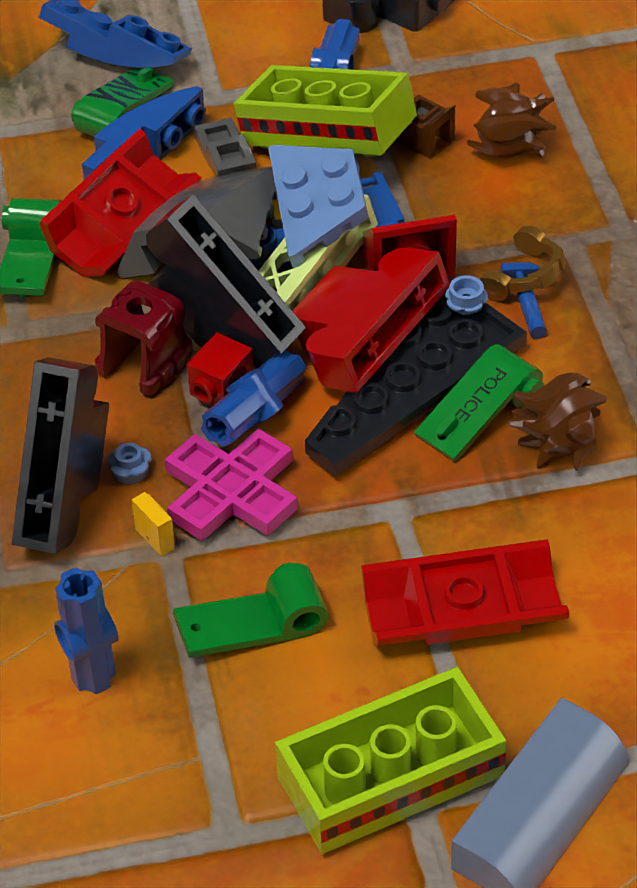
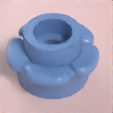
M469 275L453 279L445 293V297L448 299V307L463 315L478 312L488 300V294L484 289L482 281Z
M124 443L109 453L107 465L111 467V472L117 481L124 484H135L147 476L149 470L148 463L151 462L152 458L150 452L145 447L140 448L135 443Z

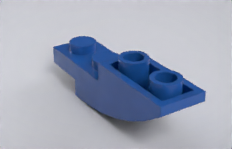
M50 0L42 4L39 15L40 19L70 34L67 48L84 56L110 64L138 68L172 65L189 56L192 50L191 47L181 43L178 36L168 32H160L148 26V22L141 17L127 15L112 22L109 16L103 13L92 12L80 6L78 0Z
M194 86L158 97L127 112L107 125L94 136L96 152L82 163L83 178H87L139 128L146 133L153 154L160 160L164 158L171 150L177 148L180 142L194 130V126L202 124L205 120L206 109L204 107L203 88Z

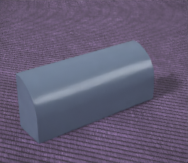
M561 697L452 839L451 869L483 888H539L628 765V754L620 738L597 716Z

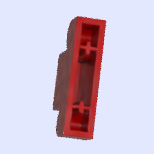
M416 248L395 249L380 259L378 271L335 266L294 308L293 313L306 327L298 336L303 351L308 352L318 380L323 386L357 393L449 288L450 283L439 252Z

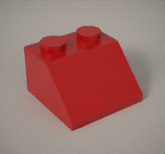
M455 214L374 227L363 231V263L365 269L378 271V262L390 251L399 248H416L439 252L446 274L455 279L457 219Z

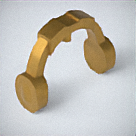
M522 226L513 236L516 248L525 254L539 256L544 252L551 255L552 258L548 264L540 263L539 270L528 274V277L510 278L501 272H485L479 279L484 285L488 299L503 301L510 293L525 292L536 288L544 289L550 286L565 269L566 259L563 248L547 239L545 233L539 228Z

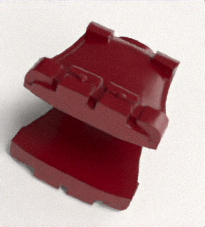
M133 280L113 298L112 305L104 308L95 318L96 326L100 327L101 337L100 354L95 358L97 373L105 377L117 368L141 342L142 359L139 387L141 393L150 396L154 395L160 387L165 389L175 379L174 374L178 376L186 366V359L193 352L192 339L186 335L183 327L185 308L181 300L161 289ZM142 305L150 307L151 310L144 314Z

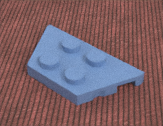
M283 145L268 147L288 256L292 267L295 268L305 262L303 254L322 242L327 247L338 240L345 231L355 228L369 218L353 149Z

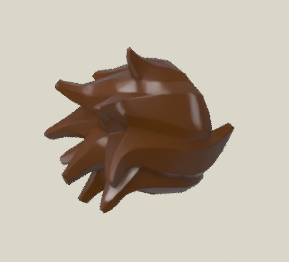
M516 82L507 87L476 91L475 97L490 104L480 120L473 125L477 129L482 143L467 140V145L495 157L513 156L525 150H532L541 158L544 156L546 146L536 135L540 134V131L556 130L557 126L539 116V113L554 101V97L545 98L544 94H539L531 99L520 93V84Z
M578 373L561 374L554 377L544 387L534 393L516 391L513 395L527 408L512 410V415L516 418L510 419L509 424L510 427L530 433L527 436L520 437L518 445L540 446L537 468H540L554 458L572 455L575 471H578L581 461L596 449V428L593 418L600 415L601 411L596 407L605 403L607 398L585 387L590 386V379Z

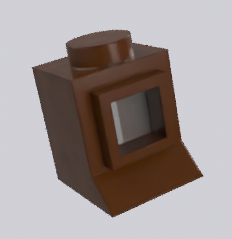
M418 94L414 97L417 116L395 141L431 159L435 156L436 136L449 143L455 139L456 105L444 108Z

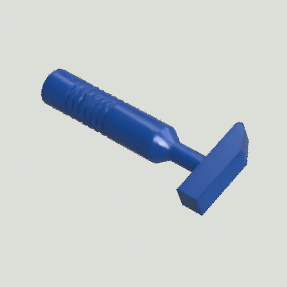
M530 262L501 263L500 272L508 275L510 278L528 277V274L539 270L538 265ZM534 290L518 292L517 296L530 336L534 339L544 337L547 329Z

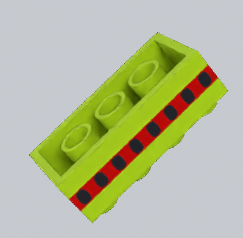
M271 65L233 103L240 132L244 134L248 145L261 146L263 149H268L272 145L353 149L354 153L363 154L366 157L382 155L417 116L409 73Z
M455 667L276 741L277 777L321 855L499 779L505 772L506 739L459 668Z

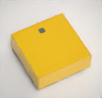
M146 492L131 499L136 531L161 557L175 550L172 518Z

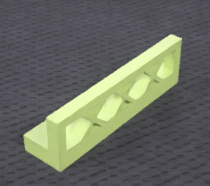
M364 194L369 218L355 228L345 231L338 240L325 247L320 242L304 253L305 262L302 265L278 273V269L283 262L290 260L284 238L259 269L260 274L271 287L277 288V294L292 311L333 267H345L363 244V231L377 226L378 223L368 195Z

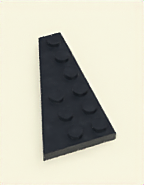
M447 275L449 283H451L453 279ZM444 293L357 393L346 391L339 403L328 409L306 438L305 453L333 476H338L433 410L491 346L500 344L514 353L526 345L527 331L487 303L483 304L481 310L470 315H463L453 311L448 307V299Z

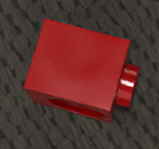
M216 332L187 363L190 395L203 403H209L214 406L228 394L226 389L232 383L254 370L253 348Z

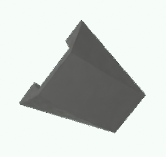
M272 166L213 176L195 183L172 196L153 211L133 232L117 270L120 279L154 274L162 262L149 250L146 243V234L172 208L192 194L195 195L249 260L260 258L262 248L259 242L266 239L268 228L265 222L274 213L272 200L278 198Z

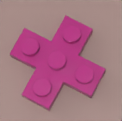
M259 428L229 454L197 434L192 435L165 459L166 472L190 486L186 492L167 507V512L172 518V522L203 542L234 514L269 536L298 509L297 496L271 481L293 461L292 448Z

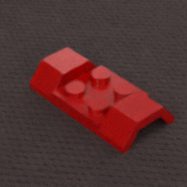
M139 128L44 216L39 225L50 251L81 276H104L124 256L133 232L147 217L172 196L200 182L202 177L197 173H176L153 154L146 133Z
M548 539L361 565L365 606L373 643L376 646L423 639L426 645L521 632V625L569 619L570 612L568 606L561 604L554 581Z

